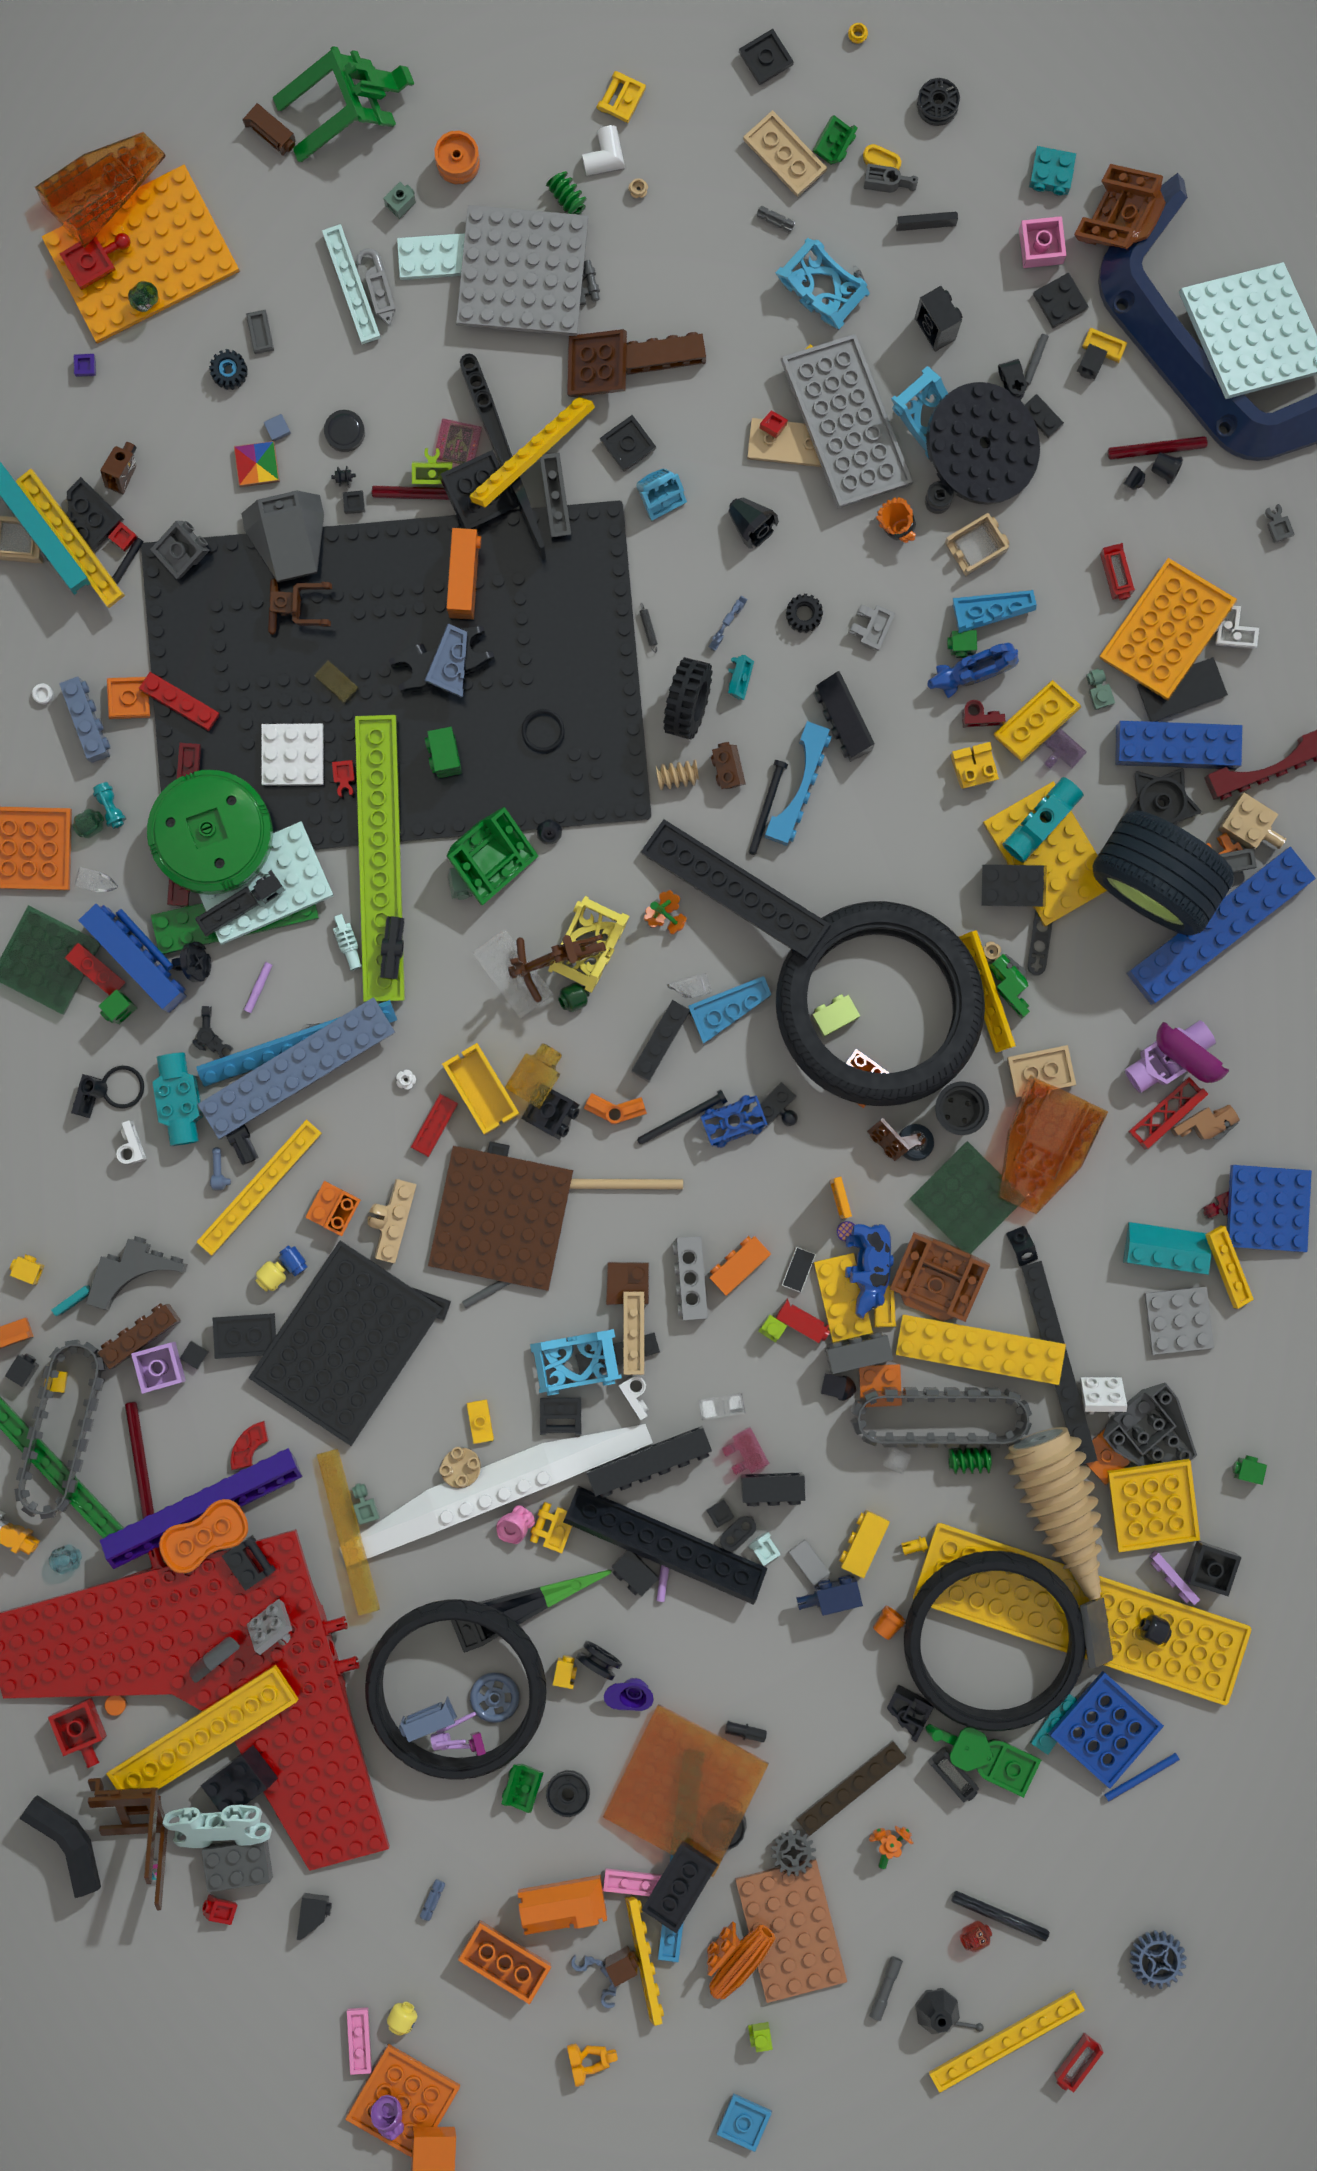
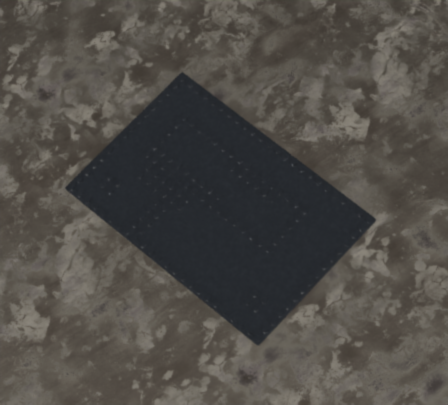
M618 500L567 505L571 535L551 537L547 507L532 508L544 542L545 560H542L539 555V551L520 509L510 510L471 528L477 529L478 536H481V549H479L474 620L449 618L447 611L452 528H462L457 515L323 527L317 573L279 582L278 592L292 593L293 587L297 583L331 582L332 590L300 591L299 619H328L331 621V627L299 626L292 621L291 614H286V616L277 614L275 634L268 632L270 581L274 576L247 534L202 537L208 543L206 547L209 549V552L197 565H193L181 579H176L150 550L156 542L143 543L141 545L151 672L220 714L210 731H207L153 699L161 792L177 779L179 743L200 744L199 771L219 770L228 772L250 784L267 806L272 820L273 833L302 822L313 849L358 846L355 716L396 715L400 842L463 836L480 820L503 807L507 809L521 831L537 830L538 825L548 819L554 820L561 827L650 819L651 805L623 502ZM447 624H451L459 629L483 625L485 633L473 640L471 649L476 653L492 651L495 659L478 670L464 674L463 697L454 695L437 686L424 690L400 692L398 685L410 679L413 672L411 667L406 665L391 667L389 659L405 649L418 644H424L427 652L438 648ZM328 663L358 688L346 703L316 677ZM540 709L553 711L561 718L564 724V736L561 743L555 749L546 752H539L530 748L525 743L521 732L525 718L530 713ZM542 713L533 716L526 726L528 740L537 747L545 748L553 745L560 735L558 721L549 714ZM323 723L324 785L262 786V724ZM452 727L462 774L438 778L436 773H432L429 758L432 757V753L429 754L425 738L428 737L427 731ZM353 760L355 782H349L354 791L353 796L349 795V789H343L342 797H339L337 789L340 783H334L332 762Z

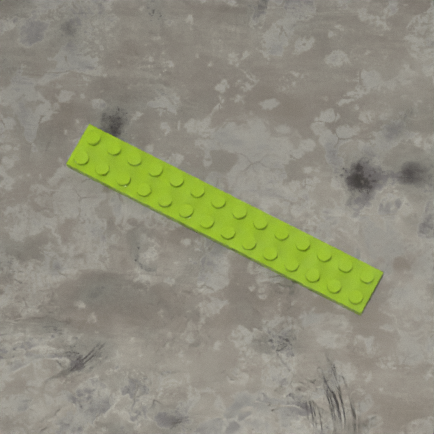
M396 715L355 716L363 1002L373 997L377 1002L388 1000L405 1001L404 951L402 958H400L398 980L380 978L382 964L381 945L382 939L385 937L387 916L402 918Z

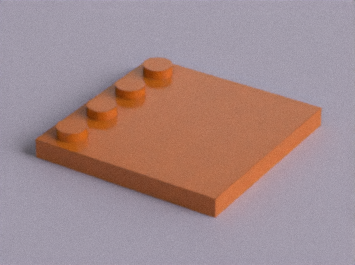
M0 807V889L70 890L72 809Z
M388 2044L345 2120L412 2158L413 2127H438L460 2089V2084ZM384 2095L395 2097L400 2102L402 2108L401 2121L404 2124V2130L392 2141L381 2136V2133H379L371 2120L372 2106Z

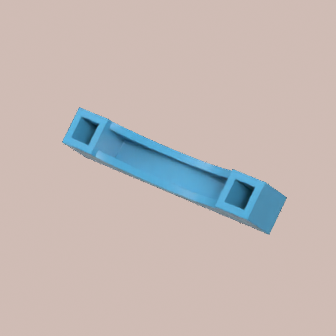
M807 721L799 744L803 745L805 754V769L802 783L789 806L777 817H771L764 838L785 846L788 845L789 841L793 842L797 832L793 830L795 823H800L804 813L800 811L802 804H807L811 794L807 792L809 785L814 786L818 775L814 773L816 766L821 767L825 756L821 754L823 747L828 748L832 737L828 735L830 729Z

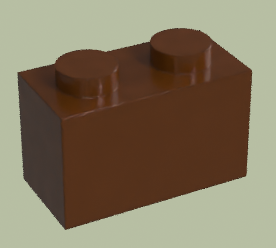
M628 1946L606 1957L605 1969L615 1987L637 1976L639 1959L634 1950L631 1951Z

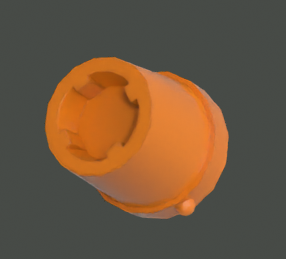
M885 1605L873 1628L882 1637L890 1640L901 1627H904L906 1619L893 1608Z

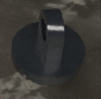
M188 942L183 946L180 957L171 960L173 964L172 969L183 971L186 978L191 982H203L211 972V957L209 954H206L204 950L206 947L202 943Z

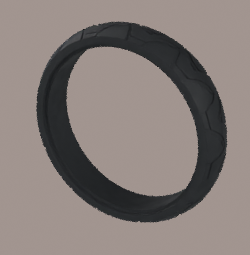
M976 1552L947 1563L936 1571L920 1588L911 1604L905 1623V1658L912 1679L919 1691L944 1716L966 1727L977 1730H1014L1043 1719L1061 1705L1071 1693L1080 1676L1085 1659L1086 1645L1080 1607L1072 1592L1046 1566L1024 1555L1013 1552ZM986 1571L1012 1572L1030 1578L1040 1584L1061 1606L1066 1616L1069 1632L1066 1658L1052 1684L1031 1701L1017 1707L1002 1710H986L971 1707L949 1696L932 1679L921 1655V1632L924 1620L935 1600L949 1586L960 1579Z
M462 1599L435 1601L415 1608L402 1616L389 1627L378 1641L372 1652L366 1672L365 1697L367 1710L375 1732L382 1743L385 1744L387 1749L407 1766L426 1775L442 1779L463 1780L476 1778L507 1765L525 1749L535 1735L543 1717L546 1704L545 1672L541 1658L530 1637L513 1619L503 1612L475 1601ZM446 1620L475 1623L495 1632L516 1652L523 1664L528 1679L529 1706L521 1725L500 1746L480 1756L454 1758L426 1751L412 1741L408 1742L407 1738L402 1736L400 1729L396 1726L387 1709L383 1692V1675L386 1661L393 1649L402 1639L420 1627Z

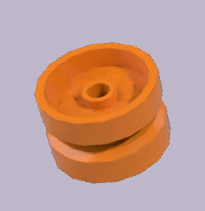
M450 131L443 134L434 148L436 166L440 176L452 184H465L471 181L477 175L480 168L479 151L475 140L468 133L462 131Z

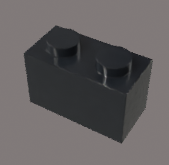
M628 1550L612 1565L614 1576L620 1581L624 1579L629 1584L627 1588L635 1596L639 1594L642 1597L659 1579V1576L637 1554Z

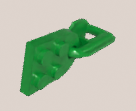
M928 1724L925 1727L926 1732L932 1737L933 1741L943 1740L953 1745L950 1752V1761L954 1766L964 1771L976 1769L985 1780L1023 1798L1042 1761L1040 1758L999 1739L987 1740L983 1732L974 1728L966 1727L962 1729L957 1737L932 1724Z

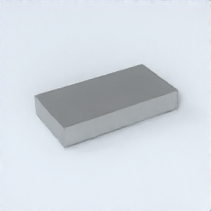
M805 1539L788 1551L813 1585L830 1574Z

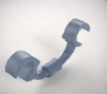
M740 596L736 600L732 611L727 613L722 621V628L712 638L713 641L708 646L714 651L717 650L724 637L722 635L724 628L731 624L734 619V613L739 614L748 599Z
M576 1954L572 1957L571 1964L576 1971H586L587 1965L595 1963L601 1967L600 1970L606 1978L609 1977L605 1964L601 1960L585 1955V1963L582 1966H577L575 1964ZM610 1977L611 1985L608 1990L603 1989L601 1995V2003L605 2008H613L615 2006V2003H607L604 2000L607 1995L616 1996L617 1988Z

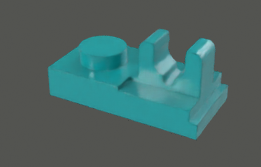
M741 655L738 658H731L736 667L728 670L729 673L733 674L729 682L728 693L737 699L744 700L754 661L746 655Z

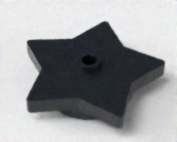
M1183 768L1162 777L1139 771L1134 773L1136 799L1126 814L1133 811H1143L1176 825L1179 821L1201 813L1198 806L1186 794ZM1158 800L1164 802L1163 807L1158 804Z

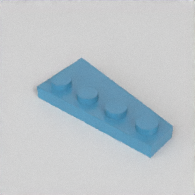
M1033 590L953 598V608L959 633L1035 611L1037 606Z
M764 976L688 1006L703 1044L772 995Z

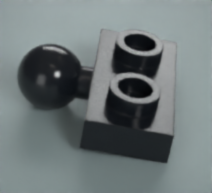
M782 1082L760 1104L767 1126L779 1115L782 1116V1122L786 1126H793L798 1120L795 1111L785 1109L796 1098V1095Z

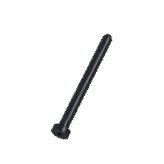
M774 761L773 765L776 768L749 849V854L751 855L757 853L783 769L788 767V764L783 761Z
M722 1090L717 1091L718 1095L638 1137V1143L644 1144L720 1102L723 1104L727 1103Z

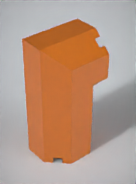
M601 1875L518 1889V1898H521L519 1911L524 1935L570 1928V1924H573L574 1928L577 1929L595 1926L599 1924L598 1920L601 1918L603 1922L607 1921L608 1916Z

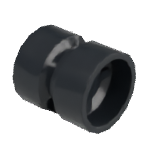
M941 481L934 482L930 485L925 497L926 508L934 514L944 513L951 504L954 491L950 487H946Z

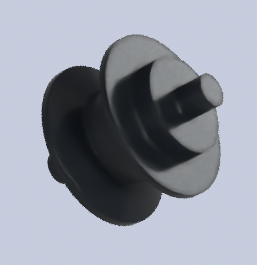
M337 466L335 475H331V479H335L339 487L344 482L350 486L352 478L356 477V474H352L348 466H346L345 470H340L339 466Z

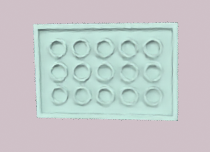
M302 822L273 833L272 847L267 861L259 873L247 884L224 894H199L206 911L245 887L252 891L257 880L264 876H270L268 873L270 870L273 871L285 889L284 892L266 904L262 900L257 901L258 906L215 931L221 945L334 896Z

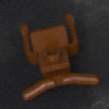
M275 578L271 579L268 632L270 634L276 633L277 614H281V616L291 614L292 621L299 626L331 627V621L328 619H299L300 591L332 590L331 582L297 583L293 587L292 593L278 592V582Z

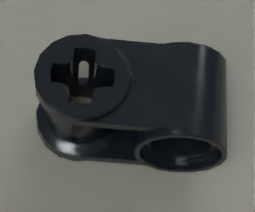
M1019 359L999 364L998 372L1004 388L1021 400L1024 397L1027 383Z

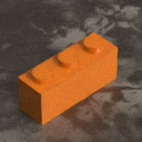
M755 1236L752 1238L746 1237L740 1243L742 1247L737 1252L732 1250L725 1257L727 1261L722 1266L717 1264L710 1271L712 1275L709 1278L725 1296L771 1255Z

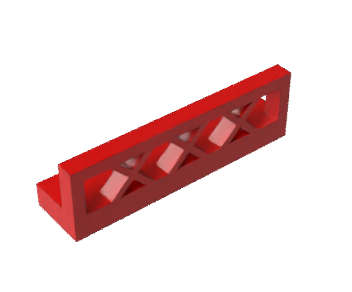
M1188 1077L1128 1132L1144 1149H1149L1208 1095L1207 1091L1204 1088L1200 1089ZM1189 1083L1196 1092L1191 1097H1182L1183 1087ZM1170 1099H1179V1108L1176 1111L1167 1110ZM1156 1112L1164 1113V1121L1161 1124H1152L1153 1115ZM1140 1126H1149V1135L1142 1140L1135 1131Z

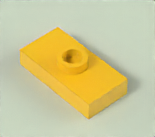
M488 1400L468 1402L467 1409L473 1444L493 1441L494 1435Z

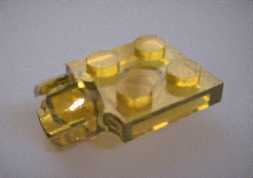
M542 1043L534 1055L527 1053L524 1055L505 1088L540 1109L560 1076V1073L556 1071V1065L562 1055L557 1050Z

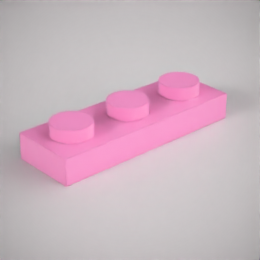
M606 1868L603 1891L650 1896L662 1875Z
M368 2008L347 2009L350 2075L370 2074L372 2072L369 2010Z

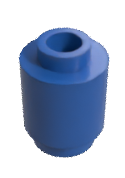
M288 1245L279 1252L281 1256L278 1259L294 1277L308 1268L305 1264L306 1260L295 1246L291 1248Z

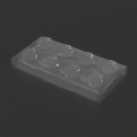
M506 929L472 953L520 1019L553 996V993L536 970L530 971V974L542 997L540 1002L534 1001L523 977L517 976V978L511 979L508 967L514 966L510 960L518 958L517 944Z

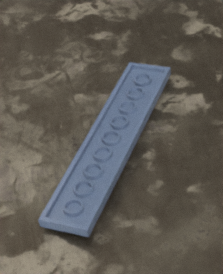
M373 997L198 1103V1106L218 1139H221L396 1032Z

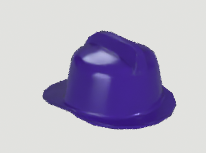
M630 1678L624 1683L613 1684L604 1693V1702L609 1707L617 1710L643 1711L651 1707L654 1701L653 1693L648 1688V1685L638 1678Z

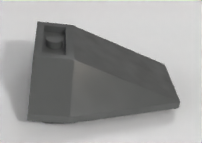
M296 490L258 499L241 513L245 533L278 583L317 573L324 523V510L320 495Z
M1165 1382L1138 1392L1127 1402L1126 1412H1115L1110 1417L1103 1434V1438L1116 1453L1138 1466L1190 1459L1191 1461L1197 1456L1179 1399Z

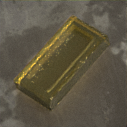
M329 661L314 675L344 703L359 689Z

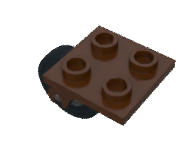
M882 1118L867 1131L870 1134V1138L884 1149V1153L894 1161L902 1155L909 1160L920 1161L928 1157L934 1148V1137L931 1131L921 1124L908 1125L898 1134Z

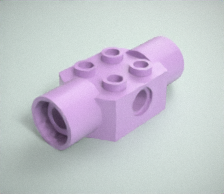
M1201 1020L1185 1030L1177 1028L1205 1050L1216 1044L1213 1034ZM1157 1041L1140 1051L1141 1059L1125 1069L1126 1076L1139 1093L1144 1092L1156 1083L1166 1085L1186 1072L1184 1068L1159 1049Z

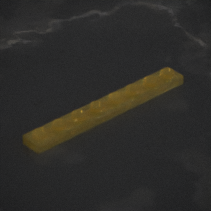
M335 1449L317 1454L358 1616L378 1611L380 1607L339 1451Z

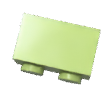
M841 994L832 999L833 1003L826 1007L823 1004L814 1009L815 1013L812 1015V1018L823 1037L860 1017L849 995L844 997Z

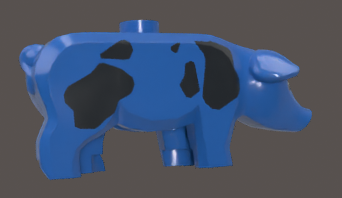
M1002 643L963 658L953 668H950L948 665H938L936 667L938 674L929 679L927 685L930 689H943L947 698H950L958 690V685H973L1016 667L1019 662L1018 650L1011 643Z
M856 1224L853 1226L851 1235L846 1237V1247L853 1246L860 1249L857 1256V1266L846 1267L845 1277L850 1278V1283H857L860 1288V1293L856 1300L855 1314L861 1319L864 1318L868 1311L882 1306L885 1302L884 1294L889 1284L890 1267L893 1266L894 1258L891 1255V1235L883 1224L873 1225L872 1227Z

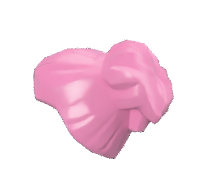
M521 1505L514 1507L511 1513L500 1518L496 1524L499 1539L512 1544L520 1543L526 1536L528 1528L535 1524L533 1514Z

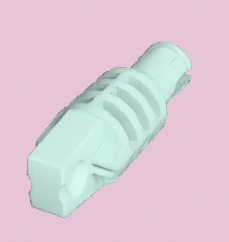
M342 914L334 916L337 927L333 928L340 951L345 954L350 971L357 970L362 967L357 953L358 944L351 924H345Z

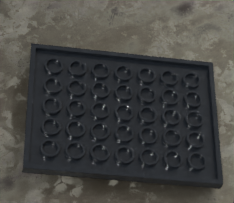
M340 1240L249 1376V1379L352 1446L443 1308Z

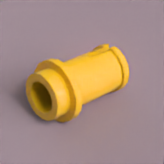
M919 1536V1539L901 1543L905 1556L919 1551L925 1552L928 1549L926 1538H921V1536Z

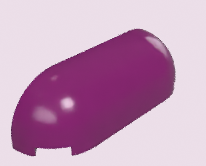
M1162 1022L1156 1034L1159 1049L1198 1080L1205 1083H1214L1227 1075L1229 1069L1224 1068L1220 1060L1177 1028L1172 1029L1166 1022Z

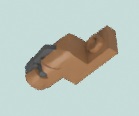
M1231 1105L1214 1110L1213 1113L1207 1107L1170 1130L1174 1136L1181 1135V1137H1184L1192 1132L1191 1127H1193L1201 1140L1211 1138L1220 1140L1238 1124L1240 1119Z

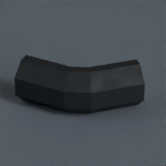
M35 1796L21 1815L20 1820L57 1842L66 1856L75 1898L98 1891L101 1884L91 1839L78 1820L40 1796Z

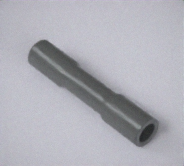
M891 1956L884 1981L869 2015L877 2021L882 2020L887 2000L903 1963V1960Z

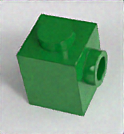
M968 630L961 633L952 631L950 637H947V649H951V655H956V658H966L968 655L976 654L977 630Z
M1246 1455L1245 1459L1239 1457L1233 1466L1234 1478L1263 1485L1267 1465L1257 1462L1258 1458L1248 1455Z

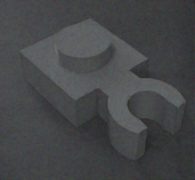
M1280 504L1275 506L1276 514H1273L1270 508L1265 510L1266 516L1272 520L1267 526L1274 543L1295 535L1288 516H1281L1282 507Z

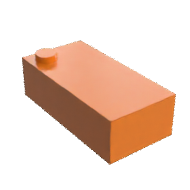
M452 528L447 596L449 618L474 620L479 549H481V536H478L477 529Z
M481 1920L458 1956V1961L529 2005L551 1969V1963Z
M413 2127L411 2171H455V2127Z

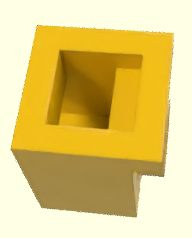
M563 1655L562 1658H558L553 1680L554 1686L573 1689L574 1682L570 1680H575L577 1667L573 1666L574 1657Z

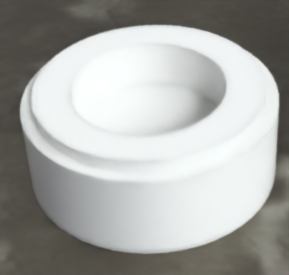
M41 683L33 688L32 697L37 703L46 705L53 700L54 692L50 686Z

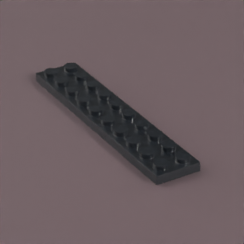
M663 819L641 850L642 855L807 960L831 927L822 918Z
M578 1486L563 1523L752 1605L757 1600L768 1569L610 1499L601 1498L600 1495L595 1497L593 1492Z

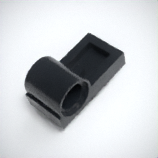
M82 1074L71 1113L90 1118L96 1098H103L107 1093L108 1087L106 1082L102 1081V1079Z

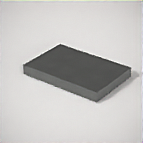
M1104 1598L1091 1600L1080 1605L1089 1668H1097L1113 1660Z

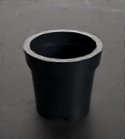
M964 1081L955 1082L946 1086L940 1092L935 1105L936 1117L941 1126L953 1134H972L985 1124L989 1115V1102L985 1093L975 1084ZM949 1098L953 1099L952 1103L948 1101ZM966 1101L970 1102L969 1106H966ZM946 1115L950 1116L949 1120H946ZM963 1118H965V1119L967 1120L966 1123H963V1122H962V1119H963Z

